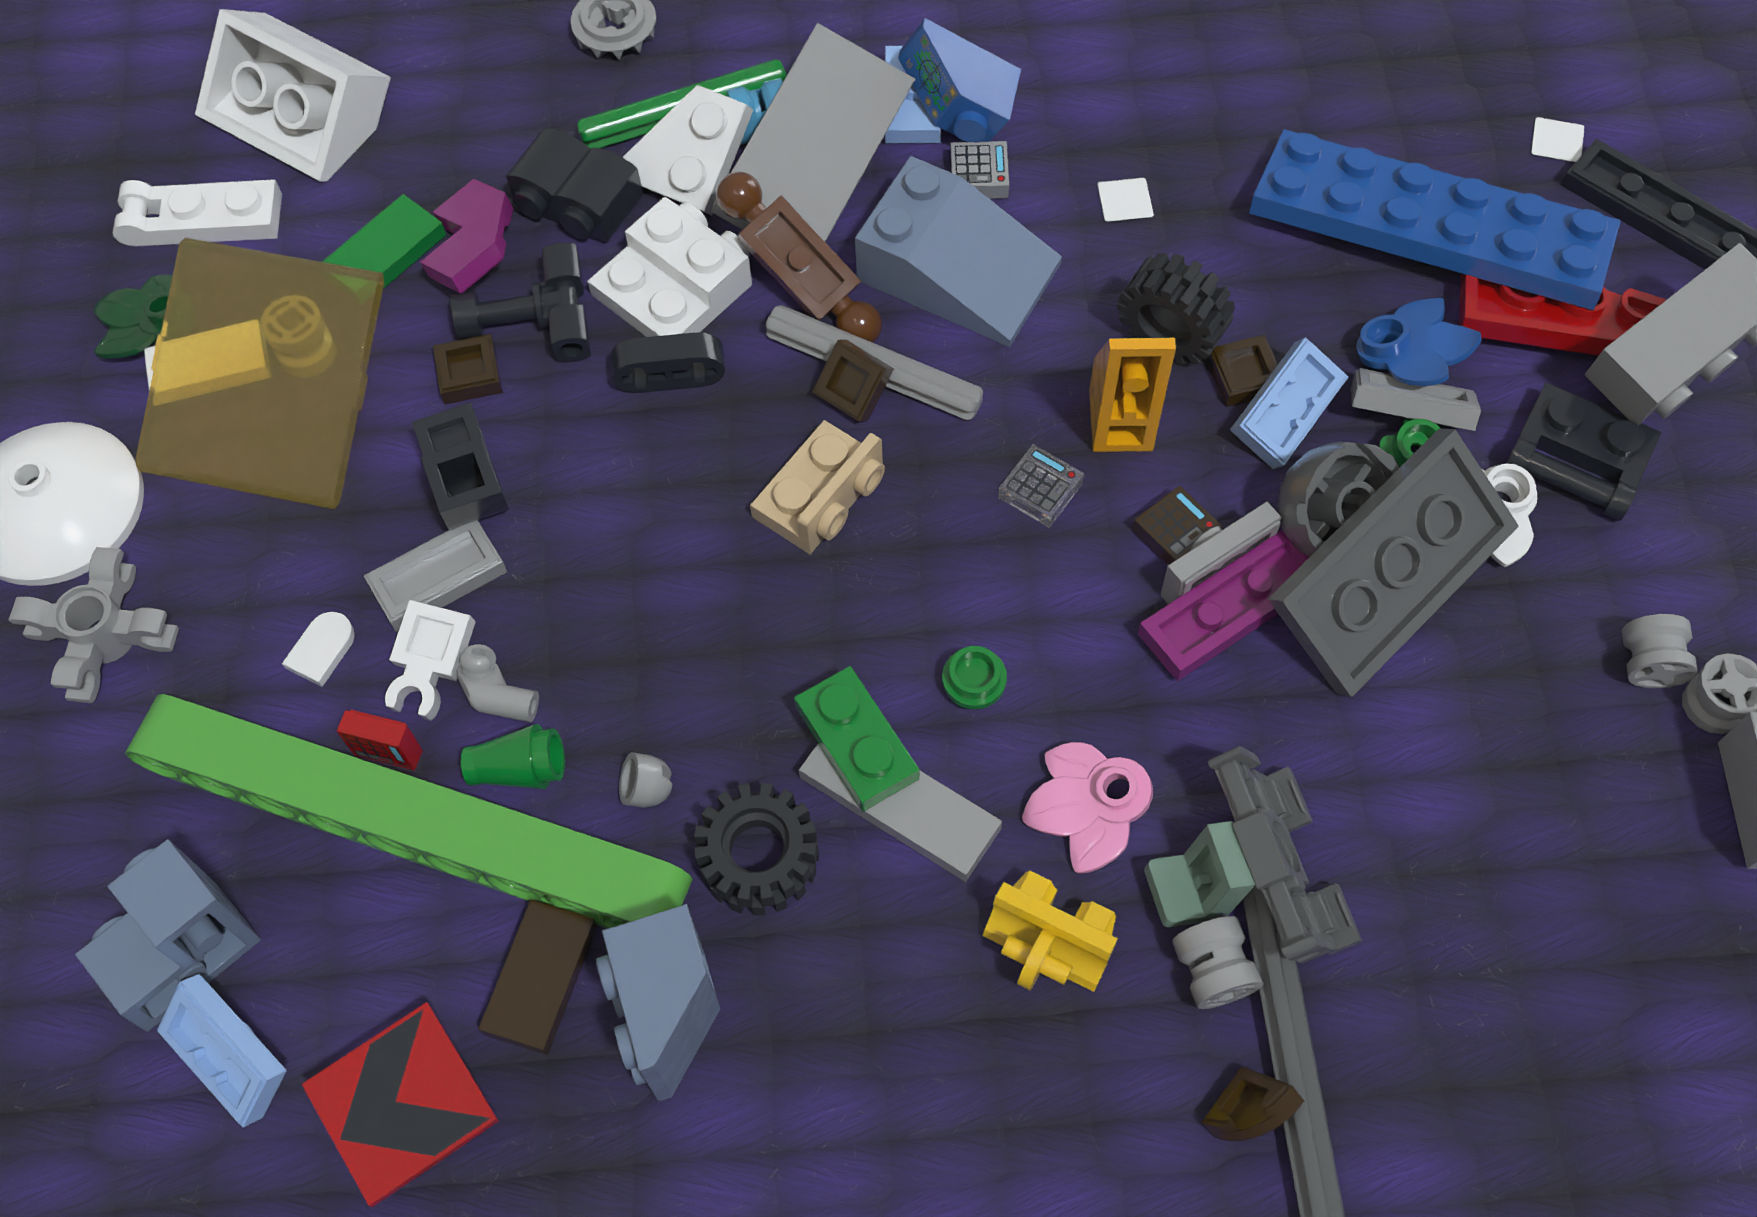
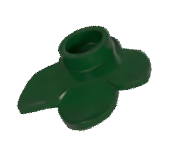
M172 275L151 276L141 289L123 288L101 298L95 304L93 312L104 325L110 328L94 349V354L98 358L127 357L142 352L155 340L159 344H164L191 337L199 327L198 307L192 297L185 293L183 282Z

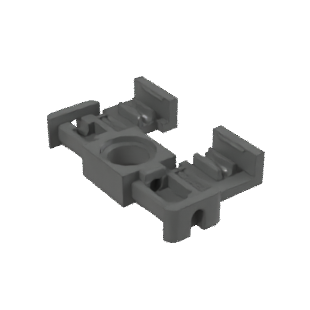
M1237 746L1208 760L1209 767L1215 770L1235 820L1232 826L1256 887L1263 891L1284 944V947L1281 948L1284 956L1291 961L1297 959L1298 963L1303 964L1324 954L1332 955L1363 942L1339 884L1335 883L1319 891H1311L1307 894L1304 890L1305 884H1308L1309 880L1289 833L1313 823V820L1292 769L1286 767L1268 776L1254 769L1250 770L1261 765L1260 760L1253 752L1241 746Z

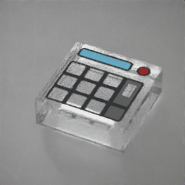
M1032 444L999 487L998 498L1050 528L1082 486L1084 473Z

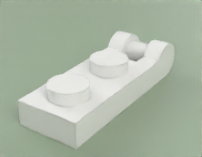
M138 180L125 181L119 189L118 204L122 208V212L115 217L113 236L117 241L129 246L276 239L278 236L282 193L276 180L150 186ZM159 214V217L146 218V215Z

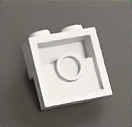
M667 197L662 198L625 231L628 246L588 280L590 293L593 297L646 337L693 332L700 333L752 285L749 251L738 240V236L730 231H726L719 236L708 228L707 220L697 206L689 201H684L678 206Z

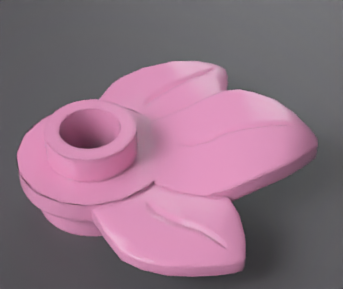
M1071 742L1062 744L1045 753L1046 765L1054 779L1042 784L1032 793L1022 818L1028 827L1036 831L1060 837L1070 836V857L1074 871L1078 874L1089 873L1111 863L1126 849L1129 840L1130 823L1139 819L1148 810L1153 798V785L1147 771L1132 759L1124 757L1107 759L1094 746L1086 743ZM1117 779L1128 781L1130 788L1123 798L1111 799L1107 796V788L1112 781Z

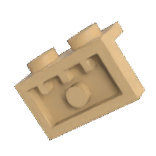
M824 420L751 503L752 517L800 549L811 554L824 538L831 540L839 533L848 517V509L861 494L863 496L870 495L880 483L885 472L882 439L870 433L861 443Z

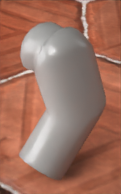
M476 644L464 649L460 655L461 664L458 666L457 675L471 707L480 713L532 722L538 710V691L506 685L500 669L495 663L496 655L488 646Z

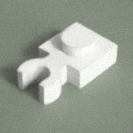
M409 600L389 659L394 665L406 669L404 675L396 678L387 689L385 704L389 709L400 713L405 697L411 692L420 691L422 693V703L419 706L418 715L430 721L435 718L441 703L440 694L436 689L438 677L457 681V669L461 664L460 655L468 647L476 622L470 615Z

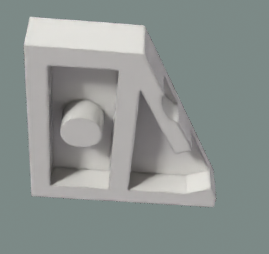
M697 85L623 158L638 168L642 187L680 203L689 201L697 206L700 211L712 215L711 210L716 200L718 184L723 177L729 174L754 109L747 104Z

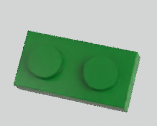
M851 666L794 697L795 708L862 812L920 780V769Z

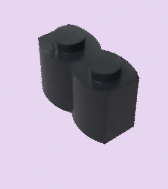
M543 128L506 174L513 202L521 212L534 219L543 217L551 221H560L570 234L580 239L590 238L608 242L643 195L638 168L631 162L613 152L600 148H589L575 137L550 128Z

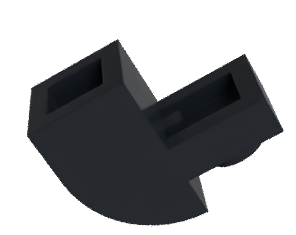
M471 402L412 422L423 453L421 459L439 512L449 530L509 510L499 477Z

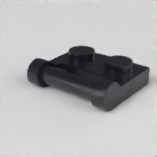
M1545 383L1505 464L1518 465L1527 470L1533 477L1604 507L1602 514L1621 521L1636 495L1639 482L1662 432L1642 423L1637 425L1621 414ZM1535 448L1538 449V450H1541V451H1543V452H1545V453H1548V454H1550V455H1552V456H1555V457H1557V458H1559V459H1561V460H1564V461H1566V462H1568V463H1571V464H1573V465H1575V466H1577V467H1580V468H1582V469H1584V470H1587V471H1589V472H1591V473H1593V474H1596V475H1598V476H1600V477H1603V478H1605V479H1607V480H1610V481L1614 482L1615 484L1613 485V484H1611V483H1609V482H1606V481H1604V480H1602V479H1600V478H1597V477H1595V476H1593V475H1590V474H1588V473H1586V472H1584V471H1581V470H1579V469H1577V468H1574V467H1572V466H1570V465H1568V464H1565V463H1563V462H1561V461H1558V460H1556V459H1554V458H1552V457H1549V456H1547V455H1545V454H1542V453H1540V452H1538V451H1535Z

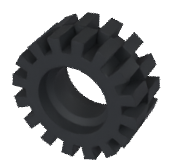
M1158 253L1155 258L1149 256L1144 260L1119 296L1117 310L1122 312L1118 318L1121 324L1131 325L1127 333L1132 338L1139 336L1141 338H1175L1176 350L1174 358L1177 364L1185 365L1188 359L1192 364L1200 363L1203 358L1206 360L1210 356L1234 318V315H1232L1235 310L1234 302L1227 300L1231 293L1226 286L1218 288L1215 286L1220 278L1213 272L1207 276L1202 274L1200 270L1203 265L1194 260L1188 266L1185 265L1184 256L1174 254L1171 260H1169L1166 253Z
M749 783L738 785L739 796L731 799L726 790L717 796L719 807L716 810L708 805L701 814L704 825L703 827L697 825L694 835L697 848H694L696 860L704 883L710 887L713 897L720 903L724 900L728 901L731 910L742 914L744 907H750L753 916L765 915V907L775 905L776 911L780 912L788 908L786 900L791 896H794L798 901L806 893L805 883L807 881L813 883L816 876V861H819V848L814 821L811 822L809 810L804 803L801 802L799 805H796L794 794L788 790L783 789L779 796L774 793L773 784L761 783L760 792H751ZM753 827H765L773 830L780 836L784 844L782 855L777 863L771 868L759 872L747 871L741 868L731 857V850L735 839L743 831Z

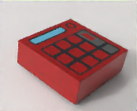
M350 709V711L345 710L337 728V733L354 756L415 771L423 752L407 724Z

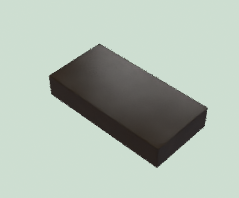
M530 900L478 1030L484 1036L548 1055L598 927L595 919Z

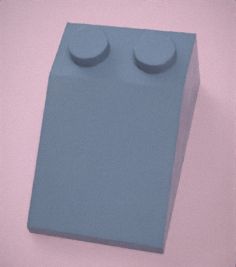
M912 156L909 157L855 237L857 277L861 280V283L1008 347L1014 342L1062 261L1061 255L964 178Z

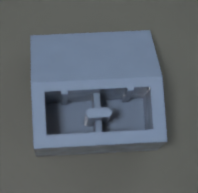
M687 904L603 930L608 955L596 958L606 997L608 1000L613 1001L618 1018H626L627 1023L614 1027L626 1070L631 1069L637 1086L644 1083L648 1084L658 1102L671 1098L674 1095L720 1011V1005L704 950Z

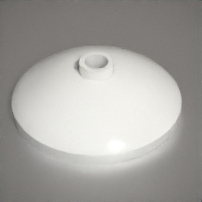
M56 422L29 428L0 443L1 580L28 586L64 582L89 571L90 559L96 547L114 549L121 547L134 529L139 518L144 499V484L136 460L119 439L111 433L92 425L75 422Z

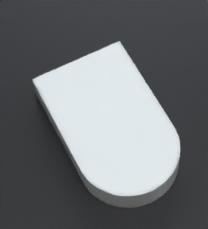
M327 612L319 615L310 623L282 665L285 669L322 687L351 647L355 637L353 626L347 617L337 612Z

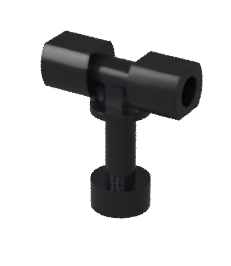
M555 243L542 248L545 282L533 283V295L480 302L476 291L451 294V311L458 339L462 340L484 335L485 325L537 318L540 329L550 328L551 345L556 361L575 362L590 357L588 322L583 305L578 304V297L584 294V286L577 245L574 243Z

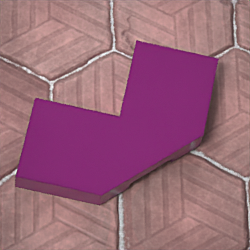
M476 179L471 180L432 212L434 217L442 222L444 229L454 235L420 262L429 278L460 294L464 293L504 258L506 242L503 238L505 226L510 224L513 213V206L505 192Z

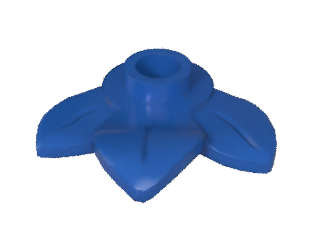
M1430 298L1407 303L1398 308L1394 315H1382L1371 319L1361 329L1356 347L1360 361L1366 366L1374 369L1388 370L1394 379L1408 385L1431 386L1443 383L1449 379L1448 366L1467 359L1482 340L1481 333L1467 327L1443 322L1445 313L1444 299Z

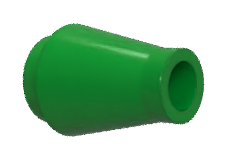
M534 724L480 745L464 747L461 754L463 778L469 786L485 784L546 789L550 782L560 781L564 775L565 754L561 737L554 728L543 730L539 724Z

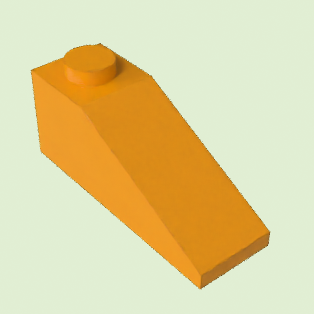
M1175 338L1108 339L1094 357L1089 389L1093 452L1153 451L1176 350Z

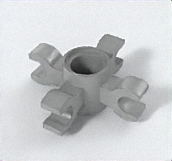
M96 547L90 559V580L88 585H80L68 590L58 599L56 604L33 597H16L9 621L12 624L26 625L23 632L26 638L41 641L64 638L69 641L65 655L56 663L51 678V685L54 688L67 689L65 695L67 701L93 703L100 687L101 664L118 660L130 650L132 645H138L142 648L159 652L173 651L179 628L177 625L165 624L167 617L165 611L154 608H139L135 611L120 609L123 596L132 587L136 574L134 564L121 563L124 554L121 549ZM99 621L98 624L90 628L95 622Z

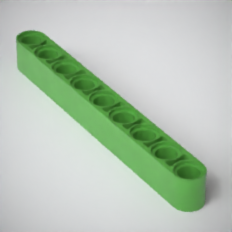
M158 694L124 753L127 758L139 766L169 779L529 902L530 900H535L594 918L597 925L608 929L682 906L693 879L683 869L661 859L165 694Z

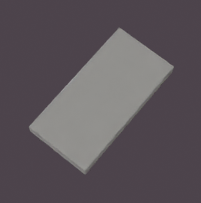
M817 23L732 172H746L756 178L762 188V203L766 207L782 195L826 242L908 95L915 78ZM717 200L714 201L712 213L741 229L749 225L746 219H734L724 214L719 208Z

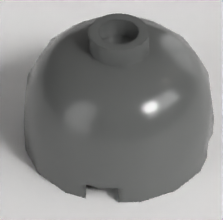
M1333 442L1307 451L1288 469L1279 487L1277 512L1281 516L1280 525L1282 530L1299 552L1310 557L1400 467L1393 456L1378 446L1371 444Z

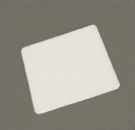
M1537 117L1535 119L1532 154L1576 162L1582 155L1584 126Z
M1145 178L1098 183L1105 221L1153 217V209Z

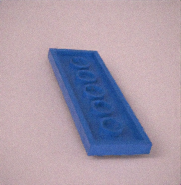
M1285 129L1256 188L1249 214L1590 310L1595 309L1602 293L1621 222L1619 219L1604 216L1595 210L1574 208L1545 200L1535 194H1522L1489 185L1480 179L1459 177L1433 170L1424 164L1407 163L1375 154L1365 148H1352L1319 139L1317 136L1309 133H1296Z

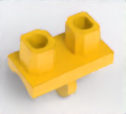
M1032 871L1025 872L1014 886L1003 882L995 896L993 910L984 929L983 936L1003 946L1001 954L1024 965L1017 984L1031 991L1041 973L1063 985L1069 979L1095 992L1118 938L1112 936L1116 919L1115 913L1093 901L1088 903L1082 902L1075 917L1053 907L1052 904L1057 889L1053 886L1052 881Z

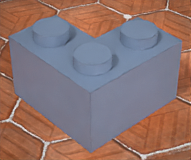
M167 839L157 848L146 850L133 858L126 866L124 873L107 886L128 913L103 924L94 933L91 942L75 955L119 1014L141 1029L149 1032L162 1021L180 981L200 974L209 983L262 939L217 883Z

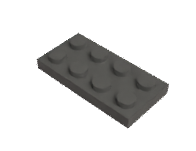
M1438 429L1268 600L1335 693L1352 698L1519 525L1456 429Z

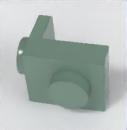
M1233 821L1208 824L1184 855L1152 859L1145 866L1144 872L1161 922L1165 927L1195 924L1226 917L1256 885L1232 826Z

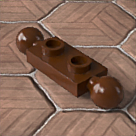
M732 172L723 177L716 190L717 204L727 216L734 219H746L749 222V225L738 234V240L810 317L822 321L832 312L837 317L836 328L874 343L881 333L882 319L880 313L873 305L864 301H853L849 297L861 283V280L782 195L766 207L762 203V188L752 175L746 172Z

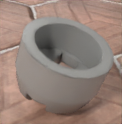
M630 753L624 761L620 775L619 795L621 803L627 806L645 808L655 807L665 801L672 789V782L670 781L672 773L669 766L663 760L652 755Z

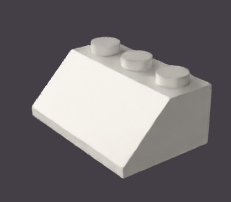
M220 9L195 115L318 181H328L377 129L391 77L266 13Z

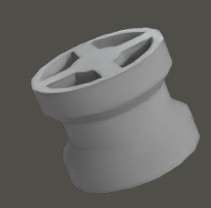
M1674 614L1648 615L1634 619L1623 627L1624 647L1632 652V659L1626 665L1628 679L1635 686L1644 688L1673 687L1694 679L1698 674L1696 658L1687 651V644L1692 639L1690 621L1685 617Z
M1726 653L1713 657L1701 668L1699 674L1687 683L1682 693V706L1688 718L1697 727L1709 733H1729L1749 712L1757 711V665L1752 660L1736 654ZM1714 693L1723 696L1725 699H1730L1731 705L1721 701Z

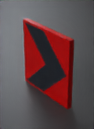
M428 1002L301 1084L367 1204L371 1208L499 1122Z

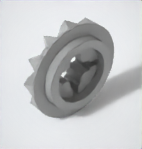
M580 0L571 15L572 32L576 36L580 49L591 48L597 58L602 57L607 52H613L620 60L624 50L630 49L640 52L643 41L654 39V25L657 23L655 8L650 0ZM604 17L609 22L612 21L617 25L623 23L624 28L617 29L614 26L606 27Z

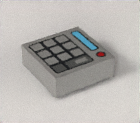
M1007 141L951 143V173L964 178L989 199L1008 198Z

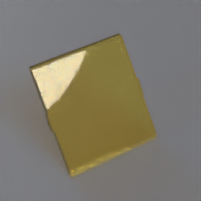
M184 238L179 243L161 335L157 336L151 366L153 375L135 459L139 471L335 509L341 500L358 410H362L368 380L366 371L384 286L383 273Z

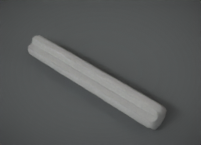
M782 305L776 306L767 319V335L771 339L826 362L837 340L847 339L894 368L886 387L965 420H972L980 409L983 400V390L979 386Z

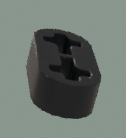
M693 332L633 338L618 343L611 353L612 381L616 387L631 393L709 386L720 381L725 373L723 344L719 338L708 333Z

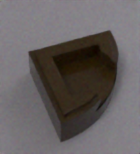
M1242 1066L1205 1116L1202 1124L1214 1138L1225 1141L1249 1140L1262 1136L1283 1124L1300 1108L1304 1100L1292 1085Z

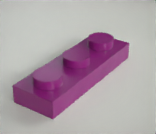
M1281 530L1142 621L1139 626L1138 635L1176 681H1179L1278 615L1268 598L1309 557L1299 552L1291 544L1284 531Z

